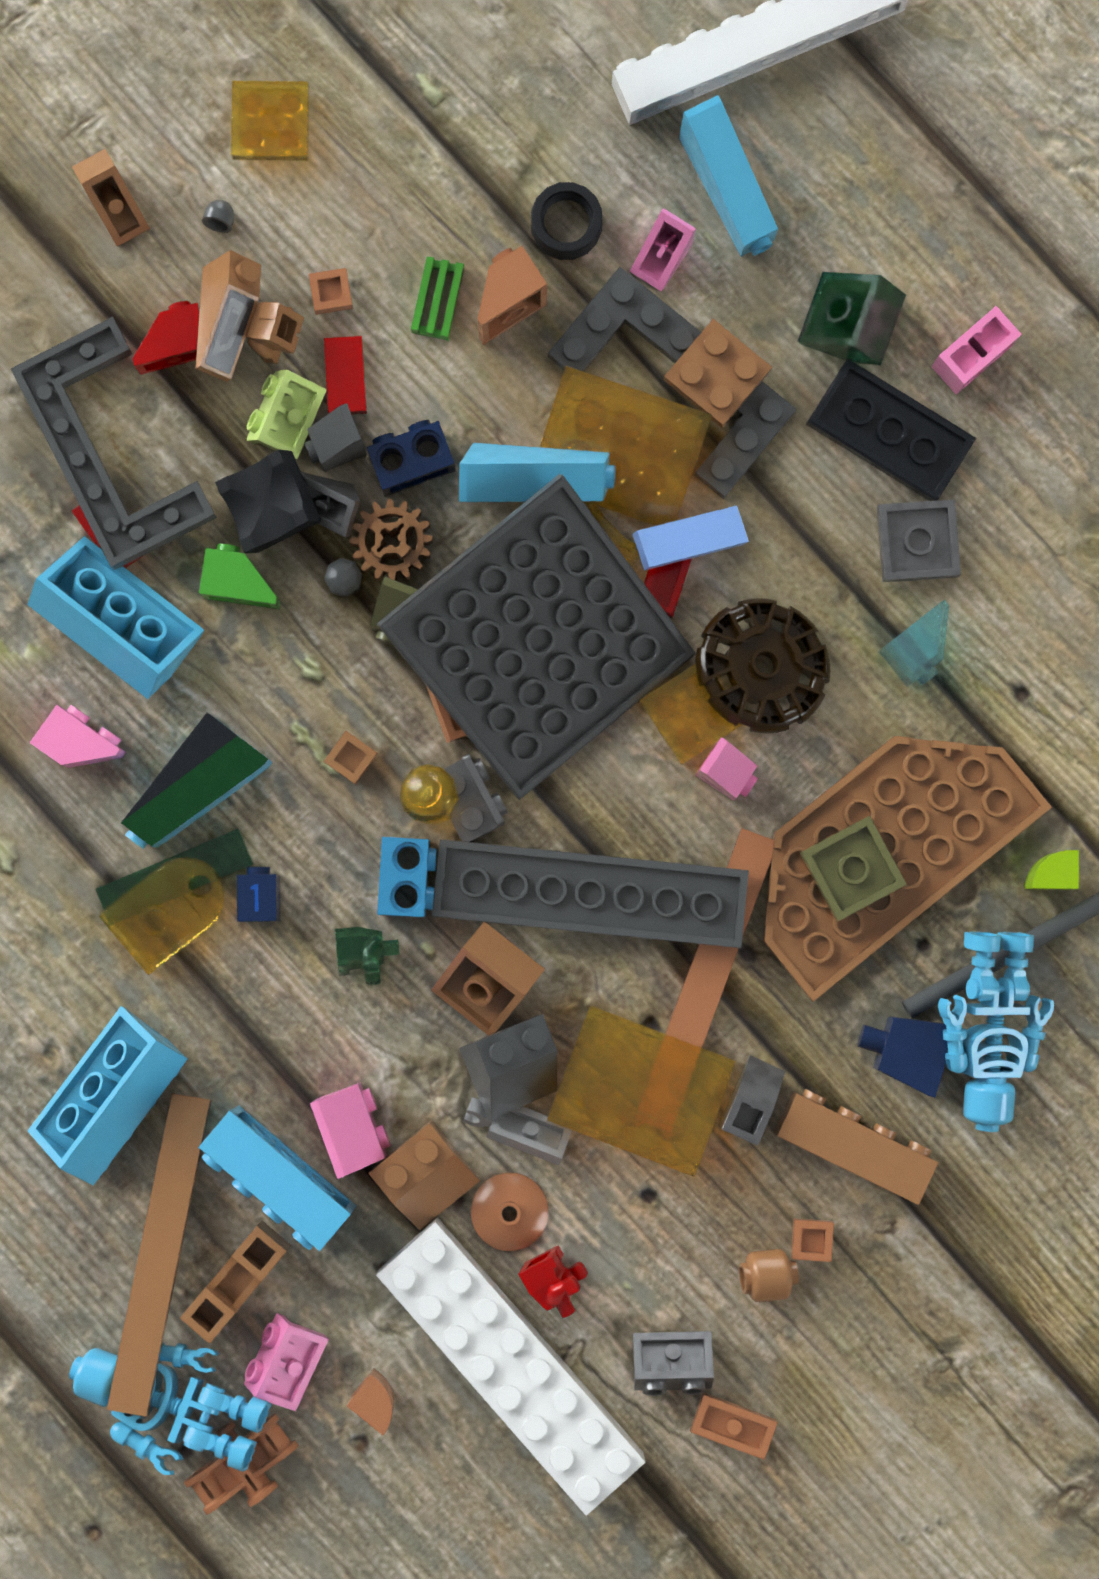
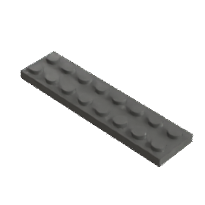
M440 839L432 917L742 948L749 870Z

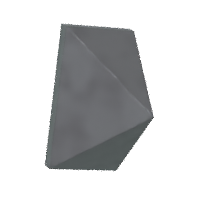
M301 472L321 520L318 524L343 537H350L360 502L354 485Z

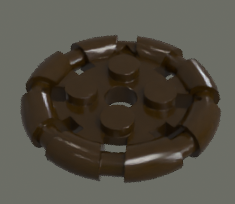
M763 598L739 601L738 606L732 609L725 607L707 624L701 634V637L704 639L702 646L696 650L697 679L700 687L704 686L710 697L707 700L708 703L727 722L734 726H737L738 723L750 727V732L779 733L789 730V725L795 722L798 724L805 722L821 705L825 697L823 693L824 686L830 681L829 653L826 645L821 644L816 634L819 632L818 629L799 610L792 606H789L787 609L777 605V600ZM772 619L782 623L781 632L769 628ZM743 620L750 626V628L745 630L744 632L738 624V622H741ZM803 641L808 652L802 654L796 642ZM719 643L730 646L725 654L716 651ZM763 655L772 661V673L765 674L758 670L755 663L757 656ZM801 674L807 675V678L810 679L809 686L798 682ZM727 675L732 685L727 690H723L718 680ZM786 697L789 702V709L783 711L779 701ZM746 702L749 704L759 703L756 713L744 709Z

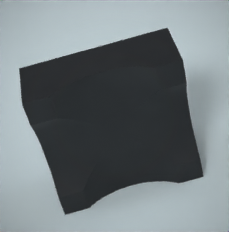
M277 450L254 465L215 482L220 495L234 518L239 541L244 553H259L321 522L292 451Z

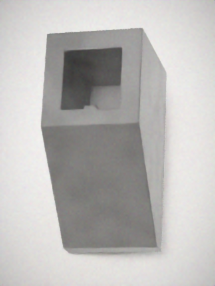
M749 1055L718 1126L722 1130L758 1146L774 1110L786 1071Z

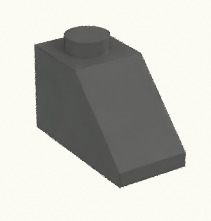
M347 403L337 407L307 429L311 440L305 442V446L312 463L320 462L324 472L367 455Z

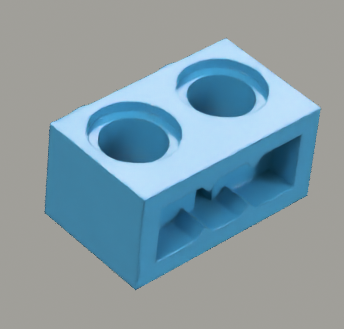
M382 837L377 915L426 918V910H433L435 887H428L429 871H436L437 848H430L429 839ZM405 848H415L420 855L418 865L413 869L402 868L398 860L400 852ZM404 886H412L418 895L417 902L410 908H402L396 900L398 890Z

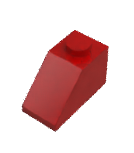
M190 301L176 302L168 307L169 310L158 314L132 358L134 366L140 375L196 361L200 313L198 303L191 304Z

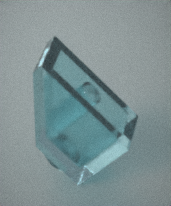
M945 599L879 651L906 687L915 681L922 686L939 673L934 666L944 658L949 604Z

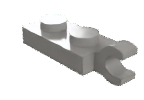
M478 1098L471 1099L463 1122L471 1126L490 1127L486 1136L489 1139L557 1165L560 1164L573 1129V1126L523 1106L488 1121L481 1101Z

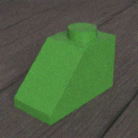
M217 544L216 549L206 548L199 594L204 599L280 610V600L244 553H239L240 547L229 544Z

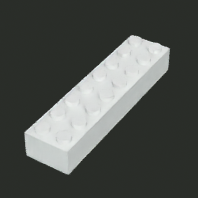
M438 1217L378 1270L376 1276L586 1516L645 1463L644 1452Z

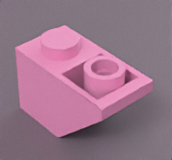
M56 705L30 741V744L60 765L68 768L121 759L126 754V751L118 746L121 741L119 737L104 727L99 732L86 724L90 717L72 705L67 710Z

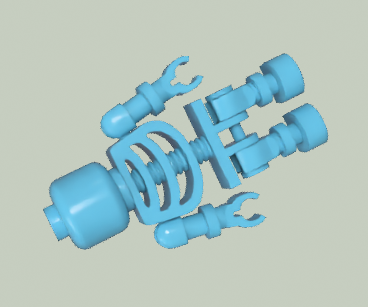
M970 931L964 933V946L967 949L976 951V956H972L971 965H974L975 968L972 970L970 979L966 983V994L969 999L978 998L980 1003H966L963 997L954 995L955 1007L950 1011L952 1002L940 998L938 1009L946 1025V1029L943 1030V1040H946L948 1044V1053L945 1054L946 1066L950 1071L975 1078L969 1080L965 1085L963 1116L969 1121L976 1123L975 1129L998 1132L999 1125L1010 1123L1014 1117L1015 1087L1006 1082L1007 1078H1020L1023 1075V1071L1032 1072L1037 1068L1040 1055L1037 1054L1040 1040L1045 1039L1046 1032L1042 1031L1043 1026L1052 1016L1054 1002L1048 998L1040 999V997L1034 995L1029 996L1030 985L1024 967H1028V958H1025V952H1033L1034 935L1021 932H998V934ZM1000 949L1009 951V956L1005 957V965L1008 968L1005 971L1004 977L997 981L993 977L991 967H995V958L992 957V952H1000ZM1028 998L1026 1006L1014 1003V1001H1025ZM1042 1001L1041 1009L1038 1011V1004ZM966 1013L988 1015L987 1024L975 1025L967 1030L962 1028ZM1027 1015V1028L1023 1027L1021 1033L1002 1025L1005 1019L1003 1016ZM1003 1033L1008 1037L1009 1045L1003 1044V1041H1001ZM1000 1052L1006 1053V1060L1000 1057L1002 1055Z
M163 1342L159 1362H172L173 1367L183 1368L184 1365L193 1366L197 1371L213 1373L217 1371L215 1367L206 1368L203 1366L202 1361H198L197 1358L204 1357L207 1353L213 1356H218L220 1353L209 1348L193 1350L188 1349L186 1344L178 1343L175 1347L165 1345ZM94 1348L89 1350L84 1357L78 1356L74 1360L69 1372V1378L73 1380L74 1394L81 1399L106 1407L118 1355ZM158 1363L148 1415L153 1407L159 1408L158 1412L150 1421L144 1423L143 1419L146 1418L144 1416L111 1411L112 1416L122 1422H117L111 1427L110 1435L120 1445H127L135 1450V1456L142 1460L148 1458L160 1473L174 1475V1470L171 1471L165 1467V1460L161 1456L167 1457L172 1455L178 1461L183 1460L182 1455L174 1449L164 1448L155 1444L156 1439L152 1436L147 1435L144 1437L135 1431L154 1430L167 1419L169 1414H173L176 1418L167 1441L181 1443L184 1436V1446L203 1452V1449L214 1452V1456L222 1460L226 1456L228 1457V1467L244 1472L248 1470L249 1463L252 1461L257 1442L240 1435L233 1442L232 1437L222 1434L220 1437L212 1433L214 1427L207 1424L210 1414L218 1416L220 1411L229 1413V1418L237 1421L239 1418H242L243 1428L258 1433L262 1431L263 1424L267 1420L266 1417L269 1414L271 1403L257 1397H252L249 1403H247L245 1397L237 1395L234 1398L226 1394L225 1389L210 1383H206V1386L202 1388L204 1380L198 1377L190 1378L183 1399H179L176 1397L178 1378L175 1370L170 1365ZM162 1374L166 1383L165 1393L160 1391ZM194 1408L202 1411L199 1420L191 1418Z

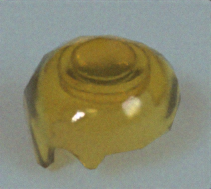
M430 764L412 769L401 785L400 802L403 810L415 821L434 826L451 819V811L459 800L454 778L444 768Z

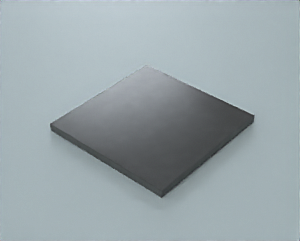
M561 474L553 478L377 623L379 628L519 800L696 654L572 486Z

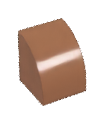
M373 1368L349 1398L346 1406L381 1435H384L389 1427L394 1410V1396L386 1378Z

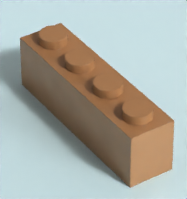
M807 1089L804 1090L803 1095L792 1092L773 1132L776 1136L917 1205L920 1204L939 1163L929 1158L932 1150L910 1140L908 1146L894 1141L896 1132L875 1123L873 1129H870L859 1123L861 1115L840 1106L838 1112H835L824 1106L826 1098Z

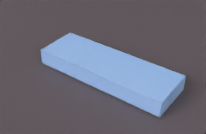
M737 506L637 530L632 534L644 571L741 546L749 542Z

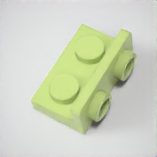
M287 369L270 374L261 390V395L264 398L259 410L255 409L248 420L247 430L250 432L247 436V441L253 444L260 443L274 451H292L295 459H298L308 436L307 429L312 426L327 389Z

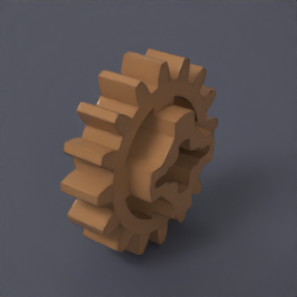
M388 498L386 508L382 509L375 501L372 503L374 510L372 514H368L363 510L360 512L364 521L363 524H353L352 529L359 536L349 539V543L353 547L360 548L353 554V558L355 561L365 560L361 567L362 571L366 574L374 569L376 581H380L384 574H387L390 579L396 581L397 574L401 573L408 581L411 579L409 572L411 568H415L420 572L423 570V566L419 561L420 558H431V552L424 548V545L432 544L433 536L423 534L430 528L429 521L419 523L418 520L422 515L421 510L417 508L409 513V505L405 500L399 508H396L392 498ZM387 517L399 518L397 522L384 523L381 520ZM414 529L417 534L415 551L408 545V537ZM370 531L375 536V545L368 553L366 538ZM388 534L393 538L398 534L397 538L400 545L396 548L393 545L385 548L384 537ZM399 559L403 562L398 565H384L386 560Z

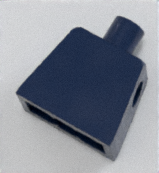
M889 1016L884 1031L863 1025L857 1047L877 1053L873 1066L874 1069L925 1095L936 1097L946 1064L945 1054L948 1053L947 1041L943 1040V1030L946 1029L944 1023Z

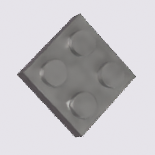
M955 499L879 504L877 506L882 583L957 578L961 576Z

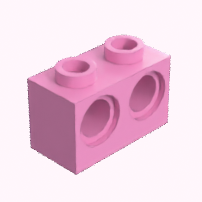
M995 306L943 351L931 367L957 395L1010 349L1022 334L1001 310Z

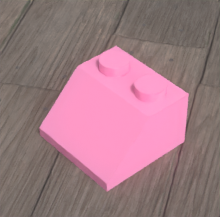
M360 1082L317 1098L310 1103L337 1179L386 1158L387 1152L385 1149L391 1147L384 1125L377 1126L372 1112L377 1110V1105L370 1088L363 1090Z

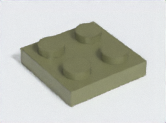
M870 816L800 852L836 922L907 885Z

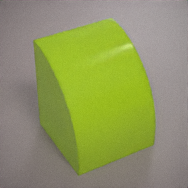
M1079 850L1054 852L1040 858L1027 874L1025 889H1079Z

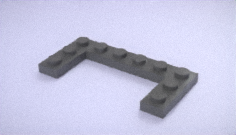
M619 267L548 352V358L574 379L578 380L625 323L672 362L676 363L700 335L701 331ZM762 381L736 411L741 418L703 462L694 476L724 499L797 409Z
M111 317L11 368V371L110 567L116 570L217 517L198 481L131 515L128 514L65 388L132 355L117 322Z

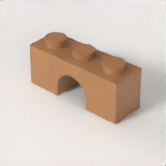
M261 1221L183 1313L180 1319L210 1344L292 1245L264 1221Z

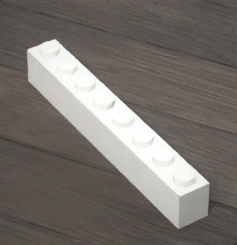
M775 0L767 1L758 6L754 13L741 17V15L731 16L724 20L720 27L708 32L706 29L697 30L691 33L685 39L686 41L674 46L672 44L661 45L654 49L650 56L637 61L636 58H631L623 61L613 71L612 87L628 124L632 125L903 12L908 0H782L778 3Z

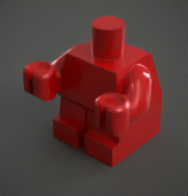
M558 1245L526 1261L518 1275L528 1293L546 1311L556 1307L561 1317L565 1318L576 1311L570 1298L580 1291L581 1286L578 1281L586 1278L588 1271L580 1261L566 1268L561 1260L564 1254Z

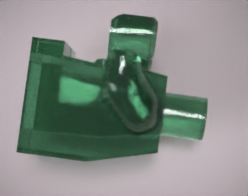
M362 927L335 929L339 976L350 975V970L360 968L365 971L367 985L380 984L379 966L385 964L384 956L400 955L398 939L383 941L382 931Z

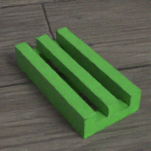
M427 256L411 333L449 341L464 272L463 263L456 262V264H452L448 260L442 259L438 261L434 257ZM433 269L439 270L426 327L421 326ZM447 272L454 273L442 330L435 329Z

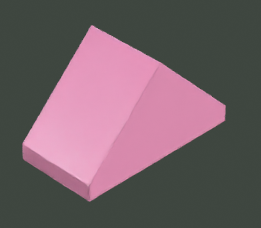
M663 208L629 272L662 291L693 245L696 228Z

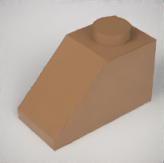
M106 149L72 166L117 247L150 229Z

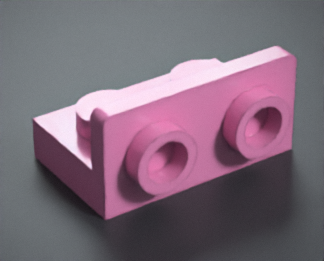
M276 1313L272 1323H269L263 1331L262 1345L256 1358L252 1359L246 1368L244 1385L254 1397L296 1411L329 1339L320 1332L292 1323L284 1315Z

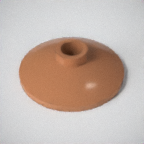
M501 1173L486 1180L475 1193L471 1205V1219L475 1231L485 1243L498 1250L517 1251L533 1244L543 1233L548 1220V1203L542 1189L529 1177L518 1173ZM507 1206L514 1207L517 1211L516 1218L513 1220L504 1219L502 1216L503 1209Z

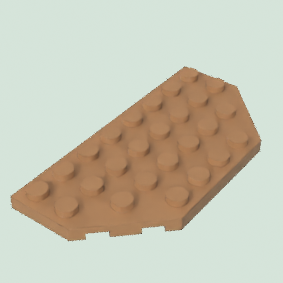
M893 736L774 832L763 942L807 997L814 1002L1052 807L1003 747ZM870 816L907 885L836 922L800 852Z

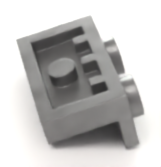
M467 754L456 763L429 776L462 842H472L505 825L502 816L507 814L508 811L498 792L490 795L484 782L489 780L490 777L480 758L472 761L470 755Z
M711 1331L633 1333L634 1390H643V1394L649 1396L663 1395L666 1393V1390H682L683 1394L698 1395L704 1393L705 1389L712 1388L714 1369Z

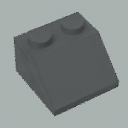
M543 1014L521 1021L459 1048L488 1121L557 1091V1048Z

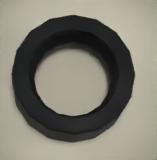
M559 182L547 187L536 198L531 210V233L537 246L547 255L559 260H575L588 254L597 244L602 232V208L597 197L587 187L574 182ZM571 200L585 208L589 216V226L586 233L579 240L560 242L548 234L544 226V217L547 210L556 202Z

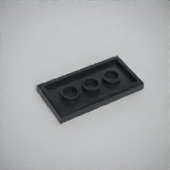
M848 358L806 423L812 429L929 501H937L976 440V437Z

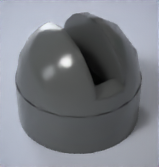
M214 200L205 209L202 223L213 231L228 233L232 230L234 223V210L228 202Z

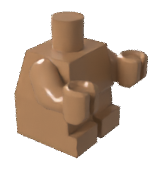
M278 302L258 303L246 335L248 345L258 355L263 357L266 363L278 364L281 351L294 354L299 338L296 334H300L304 317L294 312L291 307H286Z

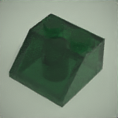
M822 272L797 342L845 361L848 358L859 364L881 365L906 294L882 275Z

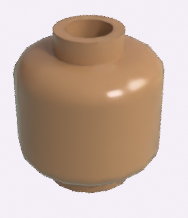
M782 1249L750 1252L746 1256L745 1263H740L739 1265L743 1294H749L754 1302L761 1303L788 1299L792 1292V1286L799 1283L796 1261H789L788 1256Z

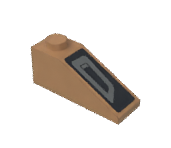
M229 250L203 267L196 369L225 382L230 381L234 374L259 300L261 264L232 250Z

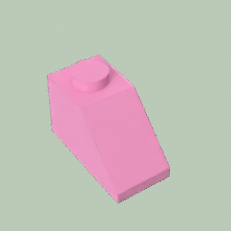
M722 737L714 745L695 775L733 801L739 794L746 797L758 779L753 775L757 765Z

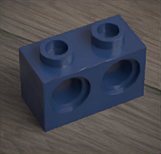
M430 420L416 422L408 427L409 432L394 436V433L378 436L372 440L373 445L366 447L384 497L456 471L454 460L439 421L430 423ZM432 441L436 443L439 447L437 453L431 457L421 456L417 450L423 442ZM390 454L399 455L403 459L401 466L396 470H386L382 467V461L386 456Z

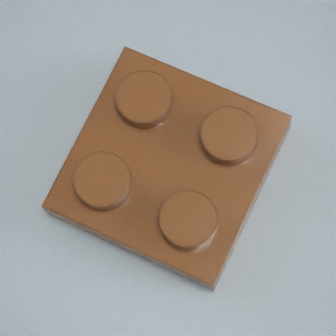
M712 319L666 373L663 380L718 426L723 428L768 375L772 366L715 319Z

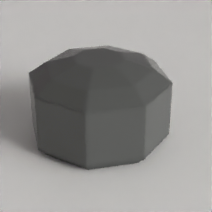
M340 558L328 565L324 580L332 594L348 598L360 591L363 575L354 561Z

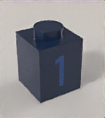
M247 867V875H237V922L280 921V875L270 874V867Z

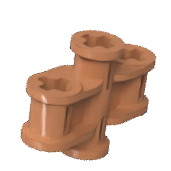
M276 1413L266 1418L267 1420L263 1424L262 1431L258 1433L250 1431L244 1436L257 1442L248 1470L241 1472L228 1467V1457L226 1456L223 1460L215 1457L183 1482L187 1488L192 1487L205 1505L203 1511L206 1515L215 1511L241 1489L248 1497L247 1504L249 1507H252L278 1487L275 1480L270 1481L265 1472L285 1459L299 1445L295 1440L290 1441L278 1424L279 1417ZM233 1421L225 1424L215 1432L220 1437L222 1434L231 1436L233 1442L238 1437L234 1430L236 1425Z

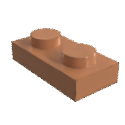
M702 1393L690 1432L765 1460L778 1422L769 1416L710 1394Z

